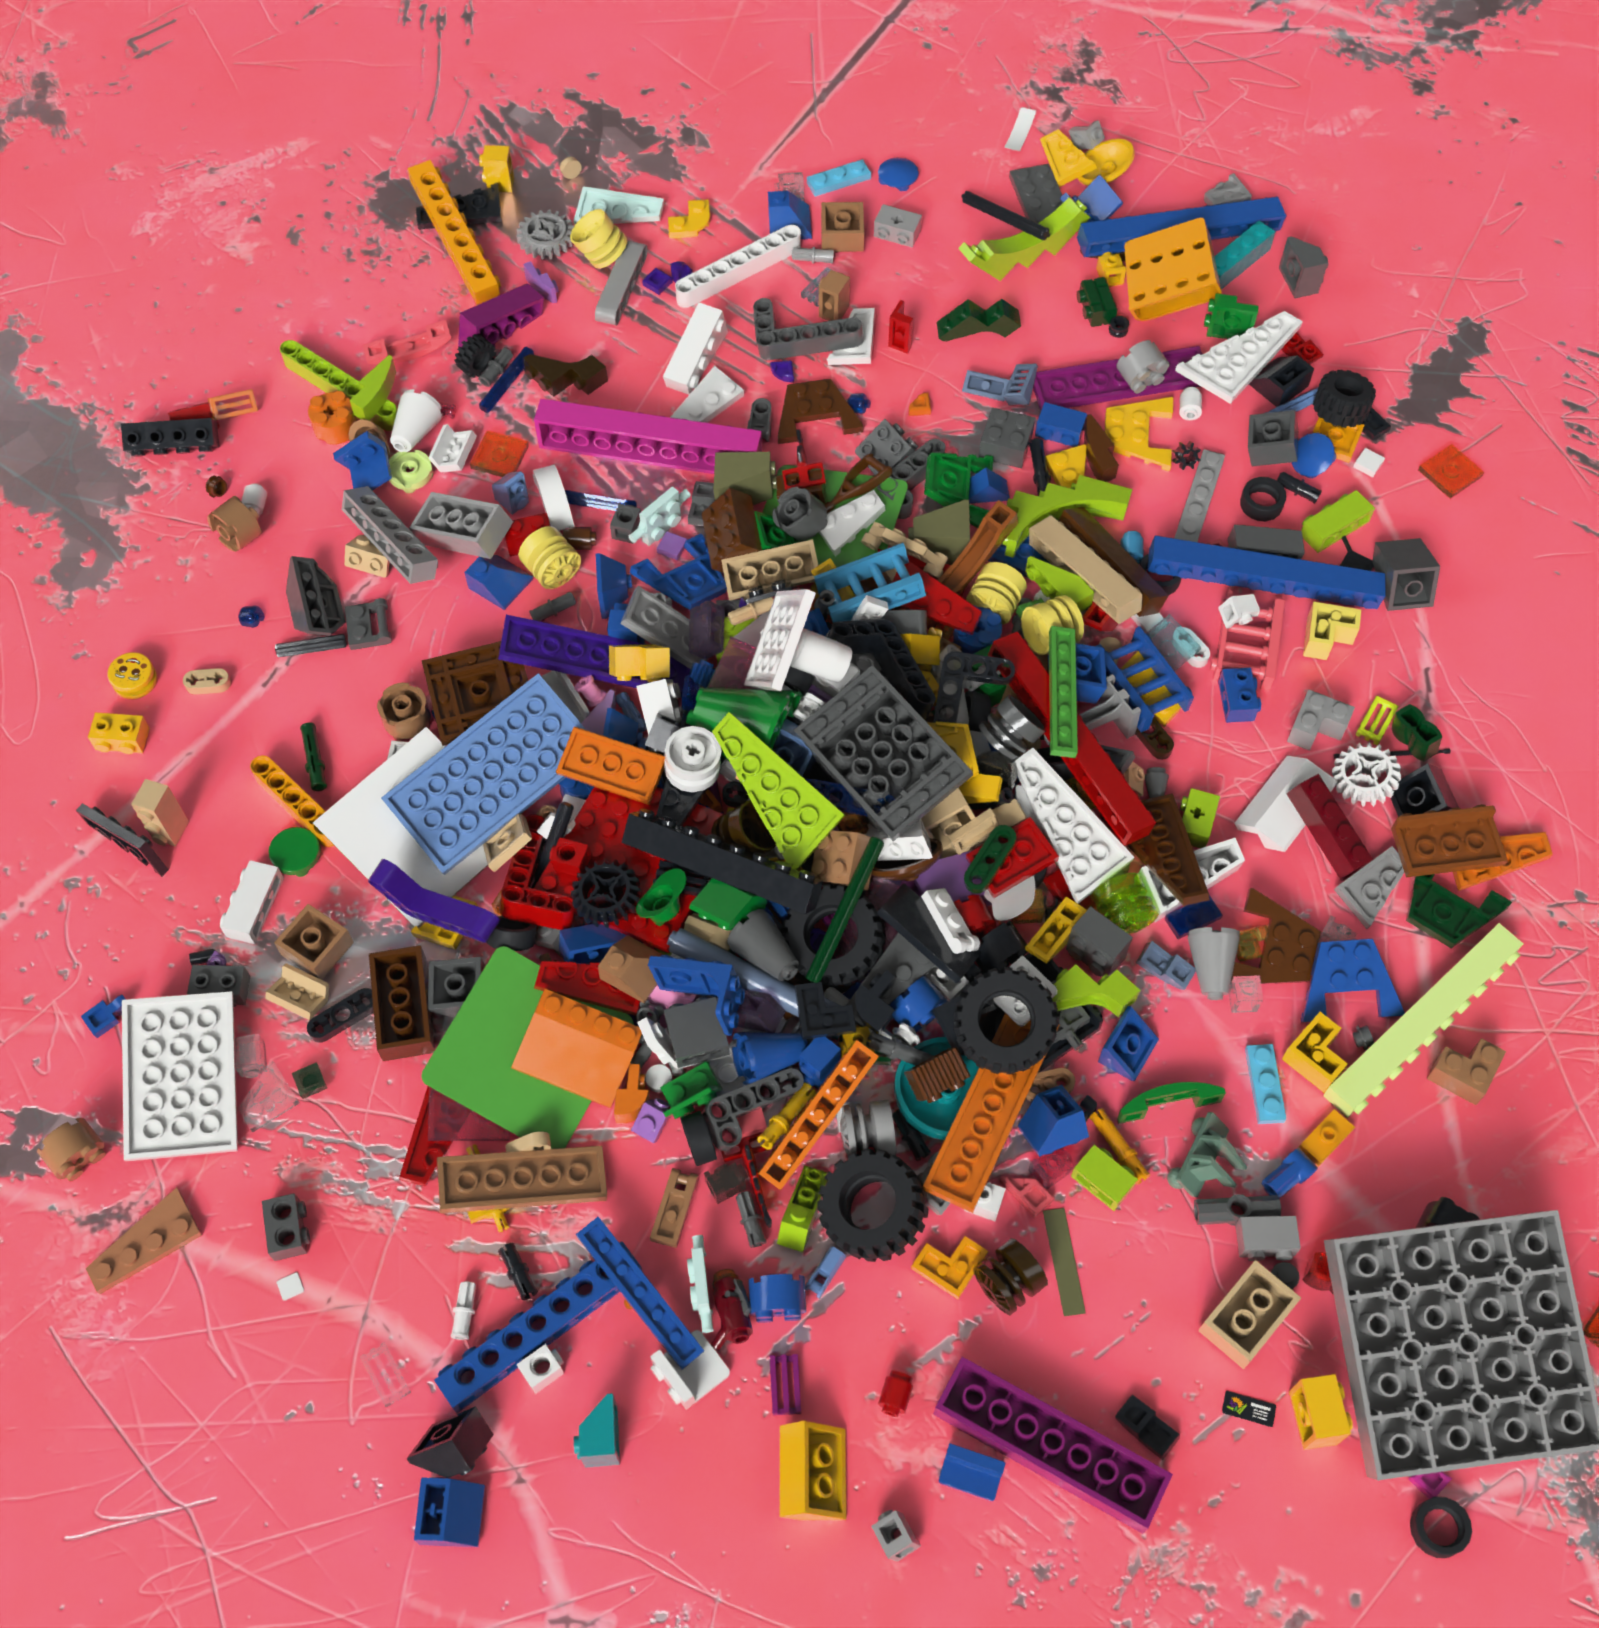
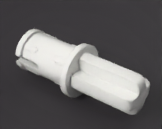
M464 1281L460 1283L457 1304L452 1310L455 1316L450 1337L453 1339H469L471 1317L475 1314L473 1304L476 1284L473 1282Z

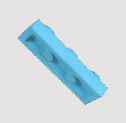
M862 159L808 176L807 185L814 197L869 180L871 179V172Z
M1273 1044L1247 1045L1245 1054L1257 1123H1285L1287 1119Z

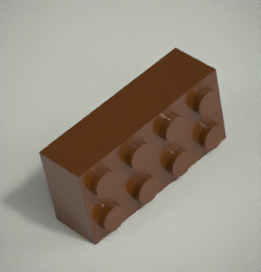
M421 945L369 953L376 1046L382 1061L434 1053L435 1041L432 1012L428 1011L427 962Z

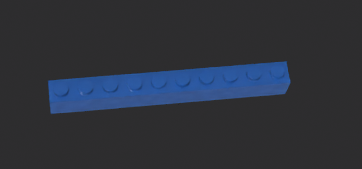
M1279 197L1246 200L1081 223L1077 240L1084 257L1099 256L1106 252H1111L1112 254L1125 252L1124 245L1129 240L1197 218H1204L1211 240L1240 236L1259 220L1274 231H1279L1285 221L1286 213Z
M1156 535L1149 548L1148 572L1159 575L1178 576L1183 579L1189 578L1208 583L1238 586L1251 590L1268 591L1274 594L1292 595L1298 598L1304 597L1319 601L1341 603L1342 605L1359 606L1366 609H1378L1385 598V573Z

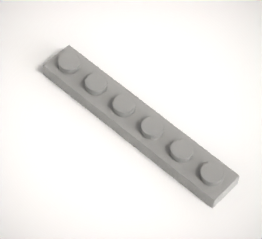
M1203 449L1201 461L1199 462L1174 539L1198 542L1224 462V454Z

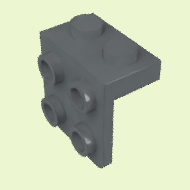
M884 419L855 449V453L860 459L871 453L874 455V458L886 466L894 468L906 456L915 452L919 446L910 437L906 439L903 436L905 431L897 423L892 425ZM870 465L868 466V468L874 473V475L879 473Z

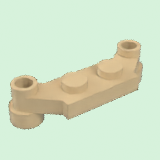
M874 522L869 532L863 536L861 543L873 550H878L881 542L892 547L904 543L906 553L925 562L926 566L923 571L936 580L944 572L942 569L948 560L947 556L939 552L934 554L926 547L923 541L916 538L914 540L906 538V534L898 529L893 528V530H890L880 523Z

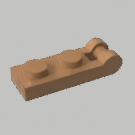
M672 1168L650 1235V1241L677 1248L694 1191L698 1184L699 1175L690 1173V1175L683 1174L681 1170ZM677 1184L685 1185V1191L676 1189Z

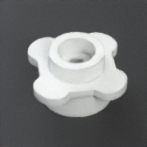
M901 1023L898 1028L894 1027L892 1029V1039H900L901 1043L911 1047L914 1043L918 1044L920 1042V1038L916 1035L915 1030L905 1023Z

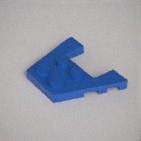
M702 533L686 540L684 548L695 558L694 560L662 574L647 558L632 565L630 573L688 610H692L725 594L727 591L726 582L721 572L713 570L711 567L709 551L705 545V538Z
M1373 939L1318 943L1301 1022H1311L1319 1012L1327 1016L1325 993L1376 990L1378 1017L1403 1016L1405 1014Z

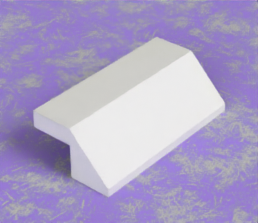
M1286 756L1234 824L1240 831L1258 834L1265 848L1285 852L1306 825L1286 793L1318 773L1330 792L1337 785V781L1306 758Z

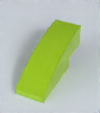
M388 355L358 382L361 390L349 401L353 414L359 419L370 421L389 396L396 375L392 356Z

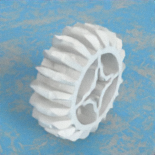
M1359 742L1357 749L1349 746L1347 752L1341 751L1340 759L1336 758L1334 761L1335 767L1332 768L1333 778L1337 781V793H1342L1344 800L1351 797L1353 805L1357 801H1361L1362 807L1366 805V802H1370L1374 807L1376 800L1384 803L1386 797L1391 798L1394 794L1393 790L1399 788L1398 782L1401 780V767L1397 763L1396 755L1390 756L1389 749L1381 751L1382 746L1380 744L1376 748H1372L1370 742L1367 744V747H1363ZM1354 765L1355 771L1352 772L1351 776L1347 777V770ZM1386 772V779L1379 784L1378 778L1381 777L1382 773Z

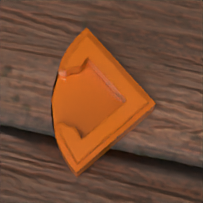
M928 392L918 395V398L910 403L909 416L931 415Z

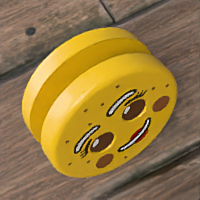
M130 652L118 656L112 661L107 672L108 680L115 692L126 699H138L147 695L153 690L157 682V673L151 661L141 653Z

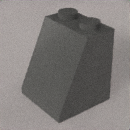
M1422 539L1375 542L1372 562L1375 572L1385 573L1384 603L1387 611L1433 607L1440 565Z

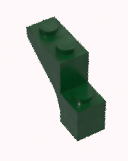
M967 299L936 322L938 338L944 342L980 332H994L1006 338L1021 327L1019 310L1003 299H1000L986 310Z

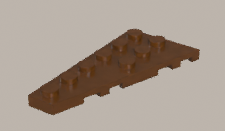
M1173 793L1141 800L1145 808L1152 813L1156 824L1148 836L1127 846L1183 906L1209 901V893ZM1100 813L1101 818L1107 823V821L1104 819V817H1103L1102 814Z

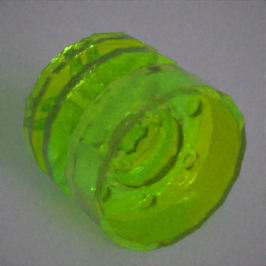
M1125 873L1111 878L1099 885L1091 895L1098 912L1104 914V917L1129 935L1146 928L1159 915L1155 906H1153L1151 897L1146 896L1148 891L1138 873Z

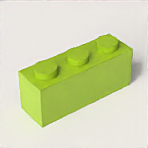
M1357 490L1349 495L1344 494L1336 503L1326 505L1319 513L1309 515L1303 521L1301 529L1303 539L1319 553L1341 540L1343 536H1347L1369 523L1375 507Z

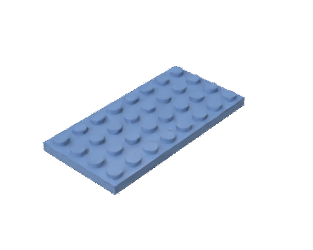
M538 673L381 797V799L443 875H445L493 837L517 814L523 813L566 778L558 775L556 770L573 727L586 729Z

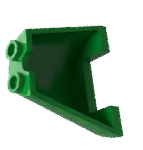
M701 687L696 696V706L694 710L691 709L689 711L686 723L712 732L726 714L730 712L773 750L786 717H794L793 713L798 708L803 695L795 690L705 689ZM721 748V756L727 759L726 755L724 754Z

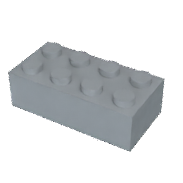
M431 492L409 529L426 546L491 559L513 521L499 504Z

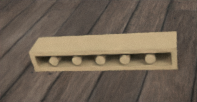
M1051 515L1029 528V545L1052 565L1080 576L1095 592L1093 602L1118 624L1141 611L1142 594L1140 590L1127 582L1122 574H1118L1112 569L1109 563L1096 555L1092 548L1087 547L1081 542L1079 537L1072 534L1062 522H1058Z

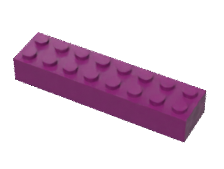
M963 1356L934 1409V1416L1142 1534L1149 1528L1173 1476L1172 1473Z

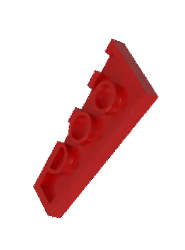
M909 561V563L904 564L910 576L917 573L921 575L926 596L898 607L905 610H926L928 619L973 635L982 616V611ZM896 572L892 583L901 580L898 572Z
M541 961L534 989L541 991L548 989L567 998L636 1016L640 1004L639 1000L600 979L598 970L600 963L576 964V962Z

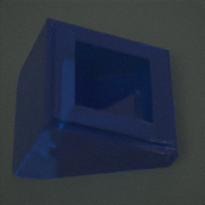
M686 676L684 680L681 707L683 710L688 711L694 710L697 703L696 696L701 688L690 676Z

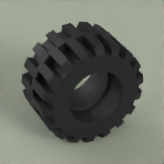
M1350 370L1330 371L1320 381L1313 401L1314 411L1325 422L1332 423L1334 426L1338 425L1347 428V426L1356 427V425H1361L1363 421H1366L1376 396V389L1373 388L1374 385L1368 381V378L1361 376L1357 372L1354 373Z

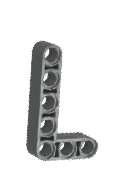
M760 298L753 305L756 342L759 355L763 360H776L854 348L864 342L862 323L858 318H846L776 329V318L771 300Z

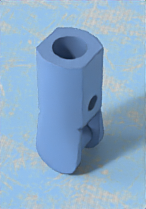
M831 1246L808 1280L805 1290L808 1291L810 1289L820 1299L845 1260L846 1255L834 1246ZM818 1275L826 1279L824 1284L816 1281Z

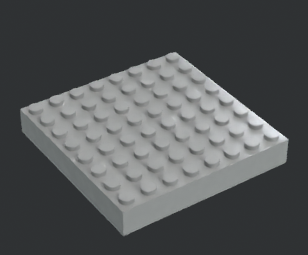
M1558 1210L1324 1240L1365 1471L1368 1478L1379 1481L1599 1450V1405Z

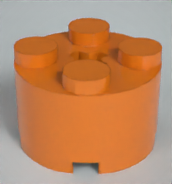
M342 391L314 396L310 399L308 416L315 436L319 440L322 439L331 445L348 441L350 427L357 421L356 416L353 414L350 399Z

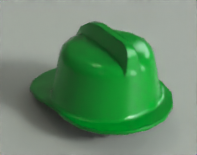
M676 868L663 873L638 901L636 913L640 917L650 918L658 926H662L665 922L674 918L681 908L679 895L686 885V873Z

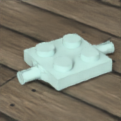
M672 486L639 513V526L633 533L628 535L631 542L636 543L642 537L643 542L650 546L655 541H659L666 531L676 527L681 520L680 506L691 497L689 491L684 489L679 493Z
M703 1235L692 1236V1258L687 1259L690 1284L695 1283V1286L690 1287L693 1311L699 1312L702 1333H710L714 1329L712 1323L713 1310H710L704 1259L707 1254L704 1248Z

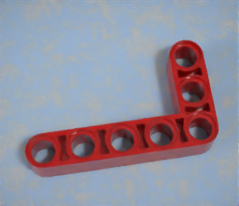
M529 815L526 817L532 839L512 856L501 890L499 912L504 918L557 930L568 929L573 925L575 908L572 904L573 899L565 895L530 888L545 840L537 830L545 818L540 815Z

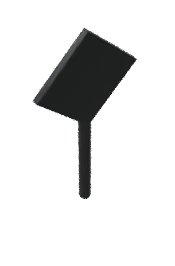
M1343 536L1342 541L1348 552L1340 566L1371 571L1374 567L1373 560L1352 551L1346 536Z

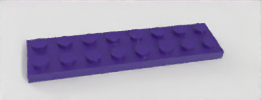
M507 614L505 616L498 660L580 677L592 675L594 680L633 688L651 683L647 682V680H641L640 676H632L630 681H618L617 677L609 675V645H645L643 643ZM670 656V677L662 678V680L672 679L673 683H678L681 698H688L689 692L683 690L690 669Z

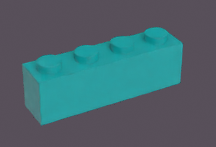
M1259 220L1214 256L1221 289L1271 250L1276 231Z

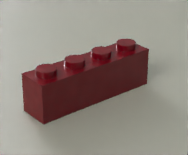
M1319 773L1286 793L1340 879L1373 860Z

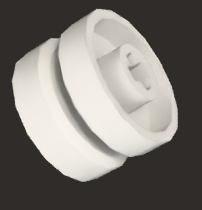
M696 726L683 727L674 732L667 740L664 762L666 777L671 784L687 792L703 791L714 784L719 776L721 765V747L714 734L705 728Z

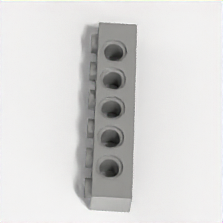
M368 486L343 490L341 510L410 584L435 579L436 569L438 568L436 556L425 547Z

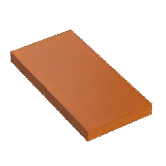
M574 726L556 773L650 805L664 770L665 756Z

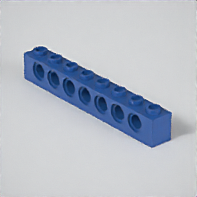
M621 1241V1242H620L621 1246L625 1249V1251L628 1253V1255L632 1258V1260L636 1263V1265H637V1266L640 1268V1270L643 1272L642 1267L640 1266V1264H639V1263L637 1262V1260L634 1258V1256H633L632 1253L629 1251V1249L626 1247V1245L623 1243V1241ZM590 1260L583 1264L579 1269V1273L571 1279L567 1277L560 1281L556 1286V1290L548 1296L544 1294L533 1302V1307L525 1313L521 1311L509 1320V1325L502 1330H494L486 1337V1342L478 1348L476 1346L471 1347L462 1355L463 1359L454 1365L449 1364L438 1372V1377L434 1381L457 1414L518 1369L516 1364L543 1345L549 1346L620 1293L609 1278L601 1276L603 1270L596 1261ZM584 1284L593 1286L592 1291L587 1295L578 1293L579 1288ZM566 1301L570 1303L569 1308L564 1312H557L555 1310L559 1302ZM536 1319H545L546 1324L542 1329L535 1330L532 1328V1324ZM512 1337H523L519 1346H508ZM489 1354H499L495 1364H485V1359ZM474 1371L475 1376L472 1381L468 1383L461 1382V1377L465 1372Z

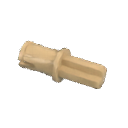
M772 597L731 611L728 613L729 621L732 625H737L752 618L756 620L757 616L770 611L774 600Z

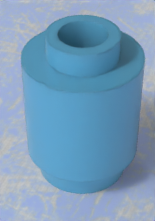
M1128 531L1123 534L1120 545L1140 564L1144 557V540L1139 532Z

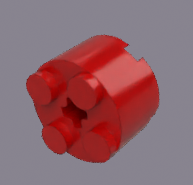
M980 895L967 896L969 901L963 903L960 899L954 901L953 903L963 917L972 935L977 936L979 941L997 927L993 916Z

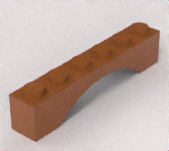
M998 500L985 515L965 549L938 581L960 595L1018 525L1017 512ZM927 618V629L934 627L937 622Z

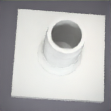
M808 589L777 591L744 686L752 689L781 691L790 666L835 683L840 682L844 678L851 662L852 649L836 640L803 628L815 592Z

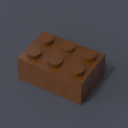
M729 488L701 513L713 570L724 573L722 559L762 551L750 495Z

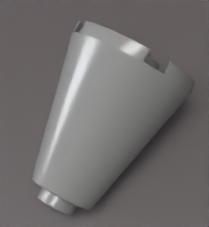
M1212 927L1190 930L1187 939L1201 993L1207 996L1208 1000H1223V996L1229 993L1240 932L1236 929L1221 927V931L1212 930Z

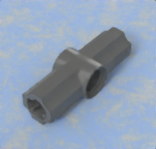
M1236 1194L1230 1198L1196 1199L1194 1201V1218L1197 1225L1230 1224L1235 1226L1240 1217L1281 1216V1203L1277 1195L1246 1197L1242 1194ZM1231 1206L1240 1207L1243 1214L1238 1215L1234 1213Z

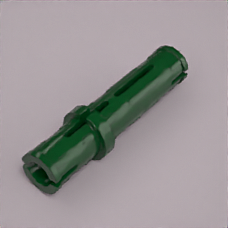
M308 722L300 726L307 760L305 769L309 773L312 790L322 791L327 787L324 776L325 763L321 760L316 726L314 723Z

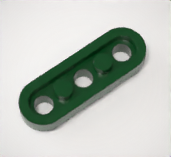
M999 825L992 830L964 874V885L968 891L982 893L987 890L1015 847L1016 833L1013 828L1007 825ZM1005 838L1008 842L1000 843L999 839ZM991 858L994 859L995 862L992 864H988L986 860ZM974 879H980L982 882L980 884H974L972 881Z

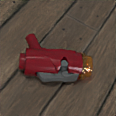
M732 1269L720 1270L713 1276L712 1287L715 1305L721 1319V1329L711 1342V1346L716 1350H720L727 1340L734 1344H741L746 1342L753 1334L749 1316L751 1305L743 1282Z

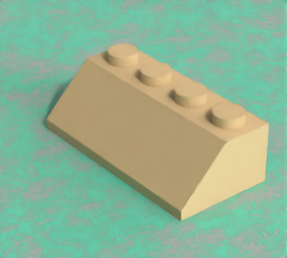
M813 540L721 560L729 601L745 597L750 588L762 585L763 589L771 587L772 582L785 579L786 582L791 581L792 586L815 582L814 576L810 571L818 566Z

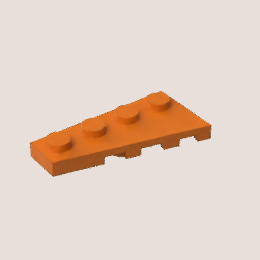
M1546 832L1500 837L1508 859L1506 865L1453 872L1458 891L1550 859L1553 853Z

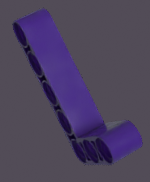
M381 859L368 879V882L407 915L484 943L488 941L500 921L495 914L484 908L422 888L398 866L386 859Z

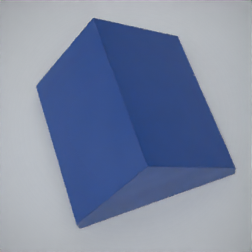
M1127 1006L1104 1045L1098 1062L1125 1078L1135 1081L1159 1038L1131 1006Z

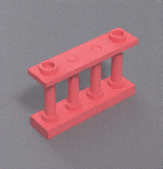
M1228 590L1226 599L1221 598L1220 605L1233 595L1232 590ZM1275 599L1273 607H1268V609L1260 608L1259 615L1256 617L1266 618V621H1269V626L1265 628L1235 623L1231 628L1226 629L1223 619L1221 620L1216 657H1212L1210 670L1214 671L1213 681H1218L1222 669L1251 668L1252 675L1257 676L1261 680L1260 689L1270 691L1276 673L1285 600ZM1227 631L1263 637V640L1267 641L1266 646L1256 647L1226 641ZM1224 650L1258 656L1261 660H1264V665L1255 667L1223 661Z

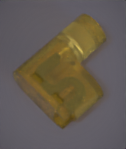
M1268 924L1239 930L1240 940L1237 958L1240 962L1261 957V949L1258 942L1265 940Z

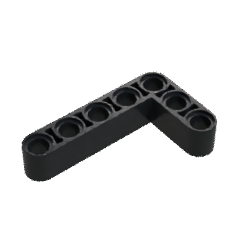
M886 619L834 622L827 637L850 647L852 654L873 653L889 683L926 720L936 697L896 626Z
M962 652L948 653L944 657L933 723H936V721L957 723L964 680L1007 685L1014 679V664L1004 658ZM951 660H958L961 663V667L957 670H951L947 664ZM977 663H981L986 667V670L981 674H977L972 670V667ZM1000 667H1007L1011 673L1008 677H1000L997 674V670ZM947 684H954L957 687L956 693L952 695L946 694L943 689ZM944 708H950L954 714L949 719H943L940 716V711Z

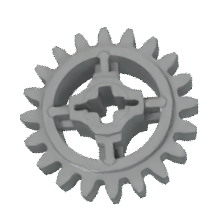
M540 210L537 215L532 212L531 218L524 217L525 223H519L520 228H517L518 244H520L521 250H525L526 255L532 253L533 258L539 255L541 260L545 256H549L552 259L555 254L560 257L561 251L567 253V247L573 246L570 241V234L574 225H572L571 219L567 220L565 214L559 216V211L552 214L551 210H548L547 213H543Z

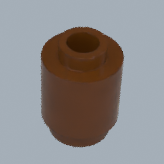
M569 527V529H563V536L574 550H592V545L597 543L596 532H592V527Z

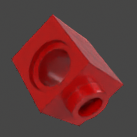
M561 837L557 845L552 847L549 856L555 871L576 877L577 873H586L584 868L585 866L589 867L593 857L589 845ZM568 855H574L573 858L565 860V857Z

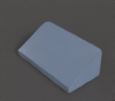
M967 370L962 392L1004 402L1005 390L1010 380Z

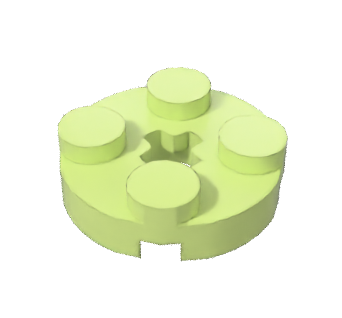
M414 450L415 452L399 451L389 459L392 478L389 481L394 487L406 493H413L433 478L431 461L420 450ZM406 468H409V469H413V468H414V470H413L412 472H406L405 469H406Z

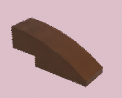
M1092 414L1087 415L1084 428L1087 460L1096 479L1109 482L1116 478L1119 466L1112 456L1114 444Z

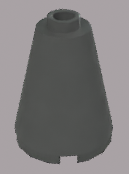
M757 909L746 915L749 920L744 924L739 921L731 931L727 940L729 948L779 981L792 979L798 972L799 962L772 916L765 909Z

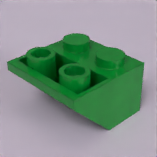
M712 878L690 903L689 909L697 912L698 916L702 919L718 923V927L724 930H733L739 921L744 924L749 920L746 915L757 909H765L767 899Z

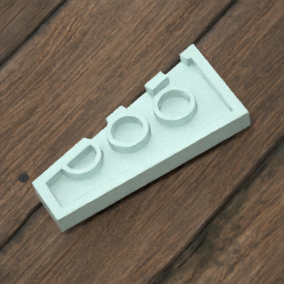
M583 186L574 217V225L584 215L595 209H602L611 218L613 224L660 221L665 204L664 199Z

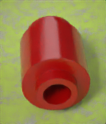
M892 1370L890 1375L886 1377L878 1401V1405L882 1407L884 1414L892 1417H898L899 1413L905 1414L913 1389L911 1384L913 1378L908 1374Z

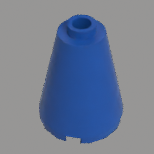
M735 1033L732 1040L737 1039V1046L732 1047V1056L738 1077L744 1076L746 1081L742 1082L743 1085H748L798 1063L799 1055L806 1049L808 1042L806 1039H802L799 1033Z

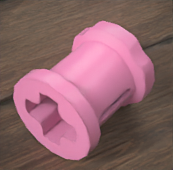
M592 675L581 678L574 687L577 692H581L587 699L589 707L598 705L606 696V692L603 689L600 690L594 683Z

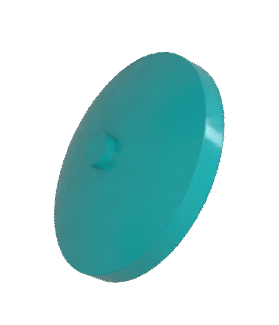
M937 1037L925 1040L913 1048L935 1056L951 1048L946 1037ZM965 1055L961 1057L971 1075L964 1080L965 1085L954 1091H951L950 1088L941 1092L943 1097L932 1103H928L927 1100L918 1101L904 1074V1071L915 1065L902 1060L899 1063L894 1079L895 1100L903 1117L919 1132L932 1138L945 1140L979 1069L976 1063L971 1059L969 1060Z

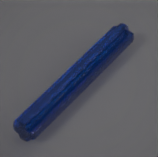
M526 346L521 350L479 403L481 411L489 413L525 368L523 358L529 354L534 355L533 349Z
M565 490L568 504L616 511L618 504L632 505L637 508V502L634 500Z

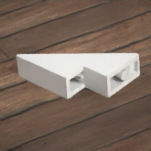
M922 819L894 842L883 830L879 832L870 824L849 831L858 832L869 837H876L884 842L877 861L933 858L930 839Z

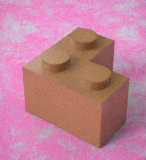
M1482 1038L1472 1049L1468 1058L1445 1047L1437 1057L1427 1080L1477 1105L1486 1095L1506 1051Z

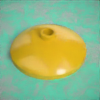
M1111 139L1088 150L1085 156L1096 164L1097 169L1077 178L1078 181L1084 185H1090L1099 175L1107 183L1119 178L1127 171L1134 159L1135 150L1131 142L1125 139Z

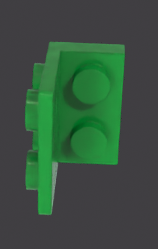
M708 1061L660 1087L670 1106V1109L663 1112L665 1118L674 1116L675 1119L693 1113L695 1111L693 1106L697 1104L698 1106L706 1105L712 1099L718 1097L717 1093L722 1091L723 1088Z

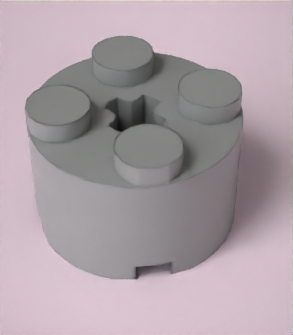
M1145 340L1132 346L1129 349L1131 353L1126 358L1122 355L1117 362L1116 367L1135 394L1142 392L1146 386L1160 384L1165 379L1163 375L1170 365L1157 345L1150 340Z

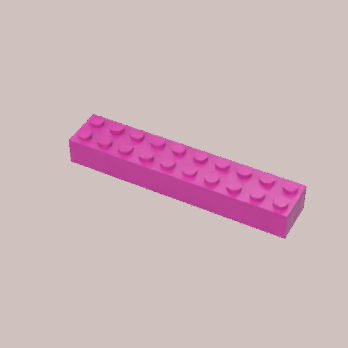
M541 398L534 417L539 448L708 474H714L715 453L762 452V431L729 425H717L708 422L690 421L687 419Z

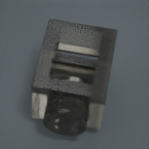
M735 1162L731 1165L723 1164L716 1168L712 1175L709 1171L704 1172L705 1183L717 1205L746 1190L745 1180L748 1178V1175L741 1163L739 1165H736Z

